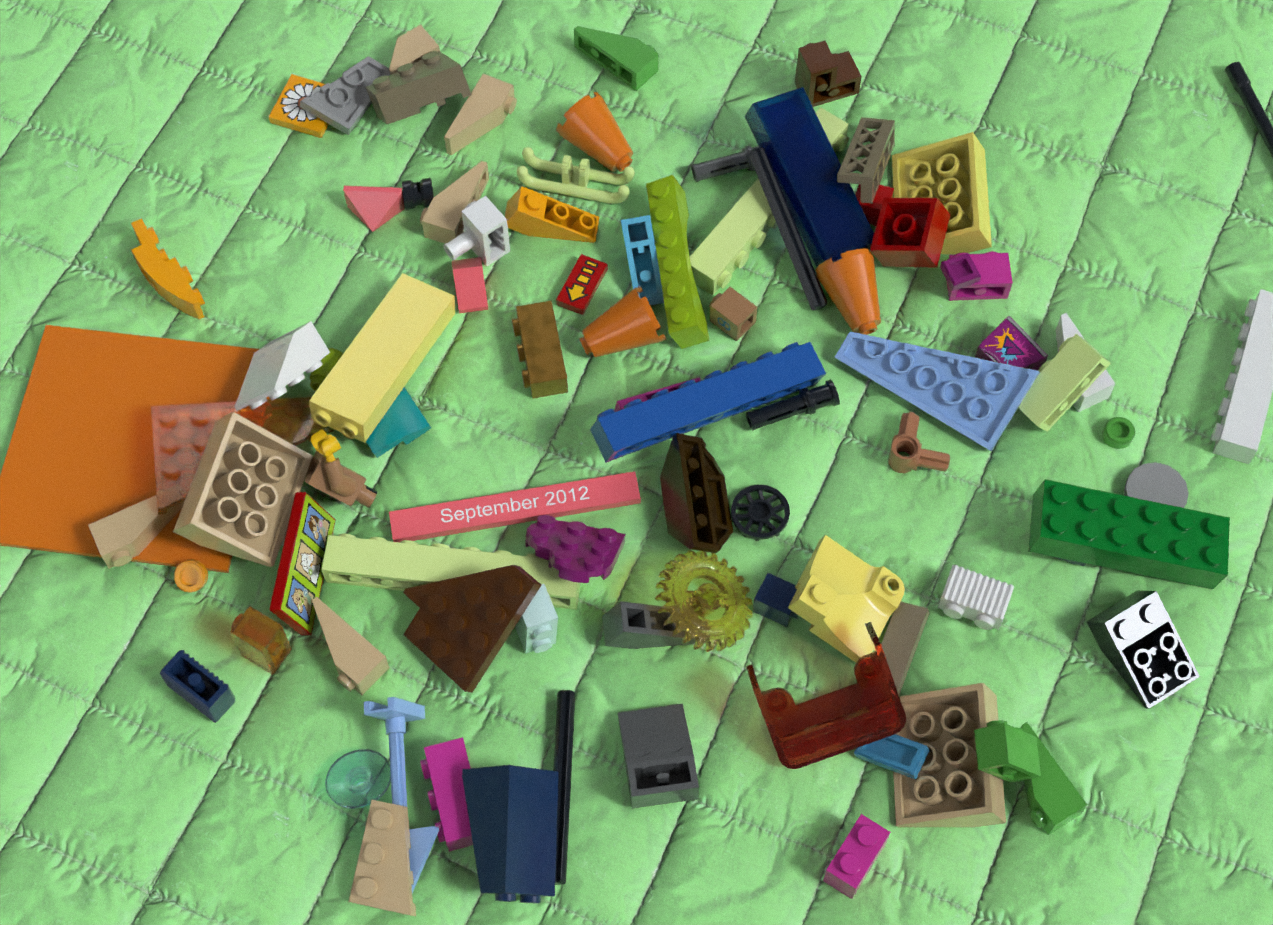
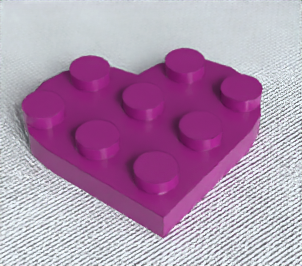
M540 515L537 518V522L527 528L525 546L534 548L535 556L549 560L548 567H554L559 570L558 577L571 582L589 583L590 577L601 576L604 580L612 573L624 547L626 534L618 533L611 528L599 529L586 526L578 521H558L553 516Z

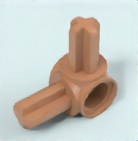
M914 412L903 413L899 432L892 438L888 457L890 467L898 473H907L911 470L916 471L918 466L947 471L950 455L922 449V444L916 438L920 420L919 416ZM898 452H906L910 456L903 457Z

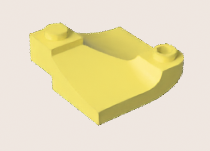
M825 535L819 540L795 588L797 591L788 608L812 624L809 629L810 632L860 666H863L868 662L889 617L898 608L904 596L905 588L902 580L886 567H874L867 564Z

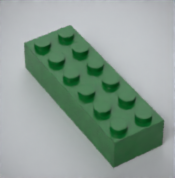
M1045 479L1033 494L1028 552L1214 589L1228 576L1230 517Z

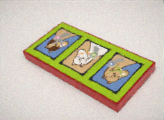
M296 492L269 608L272 613L301 636L312 634L316 615L312 600L315 597H320L324 578L321 569L328 535H333L336 521L306 492Z

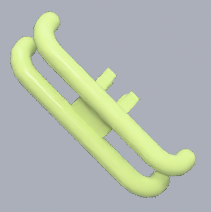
M530 147L524 148L522 152L525 162L532 168L562 175V183L538 179L531 176L525 166H520L517 169V176L529 188L610 204L622 203L629 196V188L625 184L633 180L635 171L631 166L625 167L623 173L616 174L590 169L589 159L582 158L578 167L573 166L571 156L564 155L562 163L539 159L534 155ZM589 180L621 185L618 188V192L587 188Z

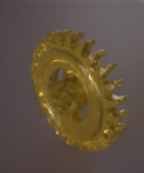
M688 550L685 554H678L674 557V560L667 562L665 565L666 569L659 573V577L665 578V580L659 581L655 587L657 589L662 588L665 591L658 594L655 600L666 601V604L658 610V613H670V616L664 621V625L674 622L677 624L672 632L673 636L682 631L685 632L682 644H686L695 638L694 650L699 649L706 643V652L713 650L716 645V650L722 651L726 646H734L737 640L744 637V631L750 628L748 619L753 617V612L748 607L753 605V601L751 598L746 597V594L750 592L749 587L742 586L745 579L743 576L735 575L737 572L735 566L727 567L728 561L725 558L718 561L715 553L707 556L705 551L695 553L692 550ZM702 578L714 583H704L694 591H688V586L693 579ZM719 607L725 608V612L720 619H705Z

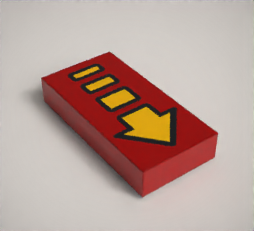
M581 254L556 299V305L584 315L608 270V264Z

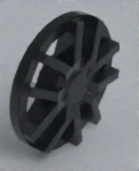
M752 485L744 488L736 495L731 506V517L735 527L745 538L747 536L755 539V541L779 536L787 526L790 515L789 504L784 495L768 485ZM757 491L759 499L753 501L750 493ZM762 491L771 493L773 495L768 499L764 500ZM744 496L748 501V504L738 503ZM777 499L782 503L775 507L771 505ZM736 510L748 511V513L736 515ZM784 510V519L776 513ZM774 520L775 522L779 523L780 526L776 528L770 523V521ZM739 521H748L744 528ZM752 524L759 525L757 533L749 531ZM763 526H765L770 532L761 533Z

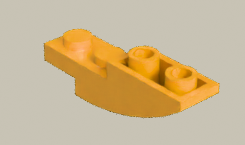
M142 218L132 222L131 225L140 246L131 249L146 280L166 301L177 309L194 318H204L200 306L204 305L205 302L198 288L192 290L189 283H192L193 279L186 266L180 267L176 257L169 260L164 248L158 251L156 244L160 242L153 227L147 229Z

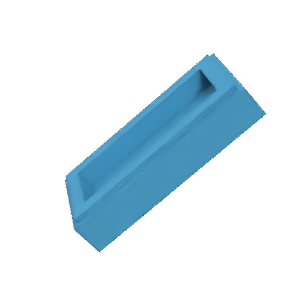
M867 725L854 754L859 759L916 780L930 750L921 743Z

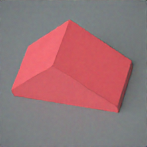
M481 257L452 261L459 314L489 310Z

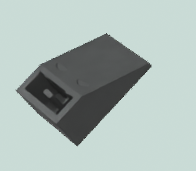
M683 703L618 712L632 809L697 800L699 784Z

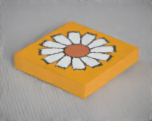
M291 74L269 115L270 123L322 138L329 124L302 109L300 101L307 96L311 97L319 92L320 88L325 84Z

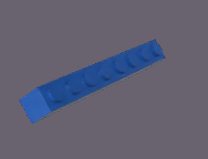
M796 342L783 348L780 353L773 354L772 351L759 356L755 362L749 364L747 361L739 362L732 366L730 371L724 373L721 370L714 371L704 378L705 380L697 383L695 380H689L672 392H669L668 389L661 390L652 395L651 399L642 402L641 399H636L626 404L622 410L615 412L614 409H608L597 415V420L590 431L607 463L669 440L676 433H688L801 391V389L812 387L826 375V372L811 342L802 345Z

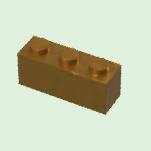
M552 301L516 306L517 318L512 319L515 337L520 336L522 344H517L519 361L525 362L527 370H522L524 388H531L532 399L568 393L567 375Z

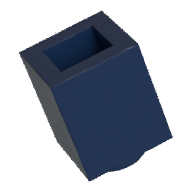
M767 573L754 598L753 612L788 627L792 617L795 619L799 617V615L788 608L797 591L796 585Z

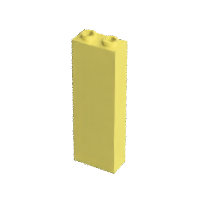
M402 273L309 400L311 419L320 426H328L341 432L349 439L355 438L365 443L455 315V295Z

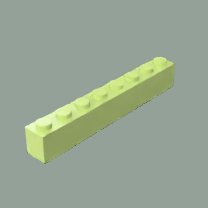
M821 107L771 163L790 209L797 204L802 191L811 188L815 182L816 175L820 170L825 171L828 168L833 155L837 151L841 152L849 140L847 136L848 123ZM759 179L754 182L690 256L695 284L711 295H714L720 287L723 289L727 286L737 267L742 268L754 247L759 248L766 238V233L771 228L775 229L777 227Z
M346 533L339 534L338 536L328 535L321 569L327 583L404 591L410 587L509 565H517L522 567L541 585L545 584L554 607L577 610L581 584L558 577L559 570L554 567L549 568V560L537 557L535 554L520 556L513 555L504 550H498L494 553L482 552L475 547L455 549L439 543L427 546L419 545L411 540H403L399 543L390 542L381 537L362 539Z

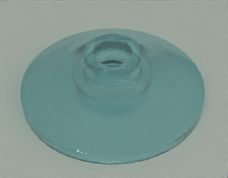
M359 749L344 754L332 764L326 775L325 786L329 797L334 803L344 808L357 809L369 806L371 800H379L390 786L389 762L379 752L369 749Z

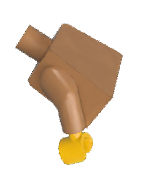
M323 429L314 433L311 436V443L316 452L310 462L304 481L349 506H352L357 501L369 508L376 498L377 491L364 484L366 481L365 477L340 464L339 458L334 457L333 453L341 449L336 437L331 434L327 435Z

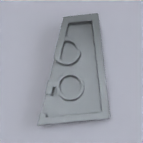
M368 56L343 72L342 77L331 84L327 83L322 86L320 91L313 96H307L302 99L300 107L349 135L372 104L365 87L373 84V80L380 76H389V68Z

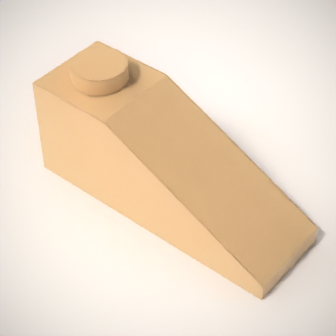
M482 74L471 92L472 95L468 97L444 136L447 154L453 155L502 124L508 113L512 114L517 103L512 84Z
M481 161L436 195L428 208L423 209L420 224L423 226L425 238L448 243L463 233L462 210L469 203L480 199L489 181L487 162Z
M178 486L88 525L100 555L109 569L114 566L126 565L133 557L138 556L182 509L185 499Z
M315 597L312 603L339 674L337 680L348 691L351 692L355 689L363 695L389 669L386 656L318 597Z

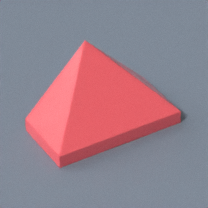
M344 186L343 191L347 207L372 232L405 209L402 188Z

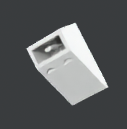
M311 321L270 341L253 354L235 405L237 411L247 406L253 410L265 403L268 396L271 401L287 392L285 387L287 384L291 387L305 378L303 374L305 371L308 374L323 365L321 359L328 355L330 351Z

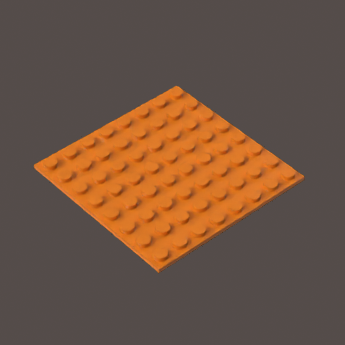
M46 325L0 474V546L102 558L88 526L89 524L176 486L179 487L184 499H186L217 420L231 412H235L256 425L264 427L270 402L269 396L266 397L267 401L253 410L249 406L238 411L235 408L253 354L259 349ZM180 510L138 556L131 559L132 562L177 567L186 560L194 559L202 562L207 571L229 573L232 555L200 546L173 532L181 512Z

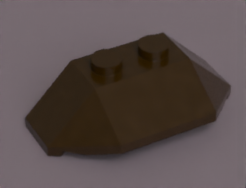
M676 433L673 435L660 475L668 534L689 549L717 553L733 533L724 474L714 457L705 448L707 445L702 438Z

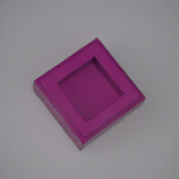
M969 253L941 262L940 269L952 291L980 282L981 275Z

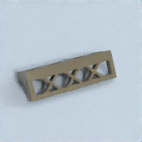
M861 117L837 174V182L861 184L862 203H873L895 146V120ZM868 141L871 142L870 144H867V145H863V144H862V143H865V142H868ZM863 155L866 157V158H863V159H860V160L857 159V157H860V156H863ZM858 170V171H860L862 174H860V173H850V172H853V171Z

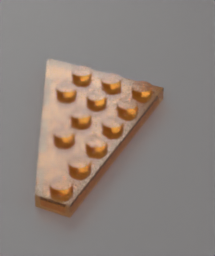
M311 397L274 399L272 401L267 399L265 403L253 410L247 406L238 411L235 408L237 401L151 406L158 515L166 514L167 509L185 501L215 422L231 412H235L295 446L307 440L311 442V436L321 429L326 433H330L335 429L328 426H320L311 419L309 406Z

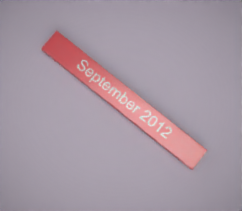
M633 471L389 511L393 542L400 543L403 540L416 541L537 521L540 515H550L556 518L640 504L641 497L636 472Z

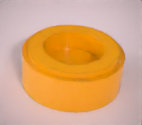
M186 560L180 563L174 571L175 584L184 592H195L203 588L208 580L207 568L198 560Z

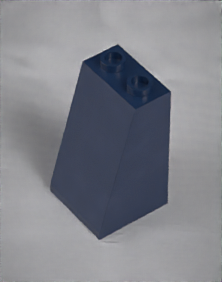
M514 765L462 769L480 892L482 894H495V901L515 902L516 896H520V903H541V897L555 896L558 771Z

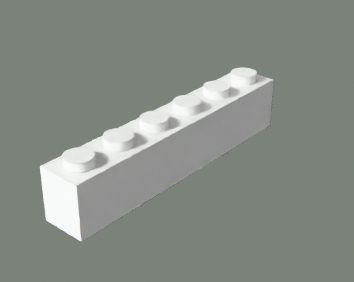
M1260 289L1256 299H1250L1247 304L1244 316L1249 317L1248 323H1243L1238 336V340L1243 342L1241 348H1236L1231 365L1236 366L1234 373L1230 372L1224 388L1229 391L1228 398L1223 397L1218 410V415L1222 416L1221 424L1216 423L1211 436V440L1215 441L1214 454L1246 464H1250L1258 451L1273 392V293Z

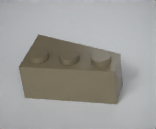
M440 51L429 52L422 57V60L414 64L402 65L398 68V72L389 76H380L373 80V84L365 87L377 117L386 124L421 113L420 107L434 102L437 103L438 107L445 105V98L462 93L463 98L472 95L461 65Z

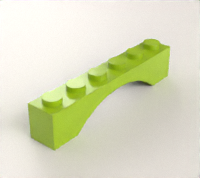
M670 175L647 183L646 188L668 331L679 347L684 349L710 340L706 316L695 284L688 251L687 221L689 213L686 194L676 178Z

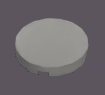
M1157 462L1146 463L1135 468L1127 478L1124 488V496L1182 508L1187 504L1189 493L1186 481L1178 471L1168 465Z

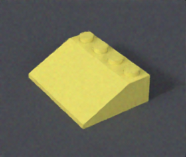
M973 132L892 155L894 198H938L950 214L941 254L970 253L992 247L985 149Z

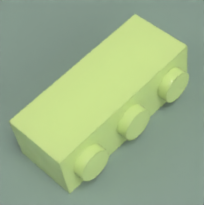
M1075 334L1061 344L1059 353L1052 360L1046 361L1039 368V375L1018 408L1035 425L1048 432L1111 363L1085 339Z

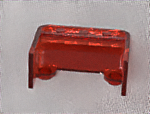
M871 622L865 623V627L874 652L862 656L855 663L854 675L857 683L795 705L791 693L784 688H772L762 692L753 665L746 666L754 694L777 755L785 767L799 769L895 735L904 728L906 714L882 645Z

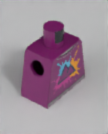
M1010 316L1005 318L978 346L975 358L1037 371L1046 362L1048 357L1040 346Z

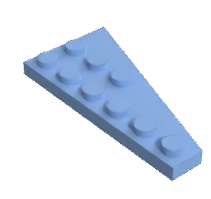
M851 331L835 355L836 359L990 451L993 450L1040 373L1037 370Z

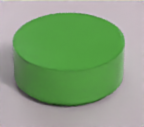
M1123 417L1109 419L1102 431L1105 443L1115 449L1128 447L1135 436L1134 425Z

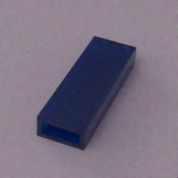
M801 87L753 103L745 114V119L759 148L764 147L766 149L794 221L816 267L832 258L833 263L842 259L841 253L866 248L870 252L874 232L850 183L837 182V174L841 164L804 88Z

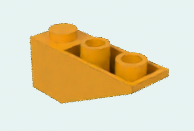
M523 186L508 200L505 211L508 228L527 236L590 243L596 241L599 216Z

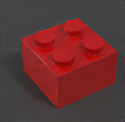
M883 198L870 251L883 267L937 268L950 214L938 198Z

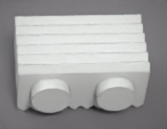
M952 565L938 608L942 609L944 614L951 618L960 619L965 617L973 620L974 624L979 628L985 630L995 628L999 630L1014 586L994 578H989L988 576H983L981 573L977 574L975 571Z

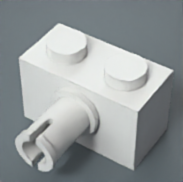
M484 196L478 201L469 203L462 210L463 233L448 243L443 244L446 254L453 261L472 249L478 257H481V261L486 266H489L510 252L507 219L487 196Z

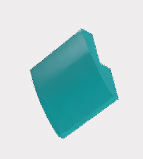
M405 387L366 441L377 458L402 441L407 445L431 429V426Z

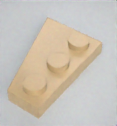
M371 800L349 902L416 916V906L412 898V885H414L413 871H410L409 860L411 844L408 807Z

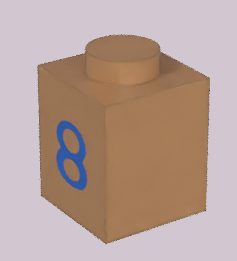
M731 287L723 294L718 293L709 305L710 322L735 341H738L756 323L757 306Z

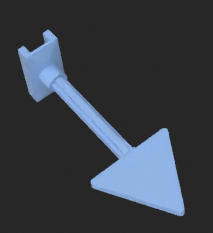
M396 697L387 698L388 706L365 701L364 715L384 720L386 735H389L392 804L407 807L404 752L405 722L425 719V706ZM437 826L409 829L411 844L409 849L410 871H413L414 881L412 893L439 832Z

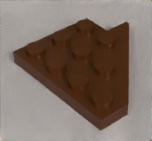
M509 565L406 588L403 593L420 609L403 635L462 690L473 693L538 592L541 584L522 567Z

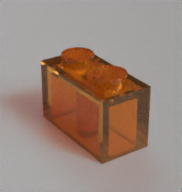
M251 606L248 607L244 614H239L232 623L230 633L241 655L273 675L292 650L282 625Z

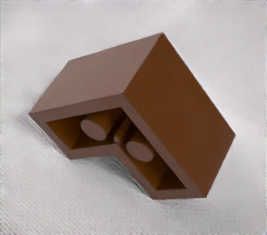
M825 40L809 43L798 49L795 85L807 109L859 94L862 76L849 51L832 54Z

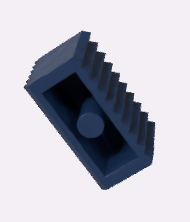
M179 650L160 672L161 677H163L162 679H164L169 688L214 723L218 722L235 703V696L229 685L220 680L218 676H215L213 672L210 673L209 669H205L204 665H200L199 661H195L194 657L191 658L184 650Z

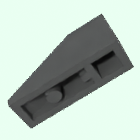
M620 601L602 616L605 646L640 649L701 644L708 641L705 611Z

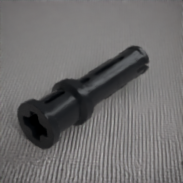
M830 379L825 381V384L810 390L808 388L801 389L799 395L746 412L747 422L750 429L754 431L804 412L811 415L819 408L831 404L833 406L839 405V395L833 381Z

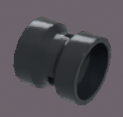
M423 178L420 182H413L412 180L402 181L406 210L415 209L418 205H423L426 208L429 207L434 198L431 178Z

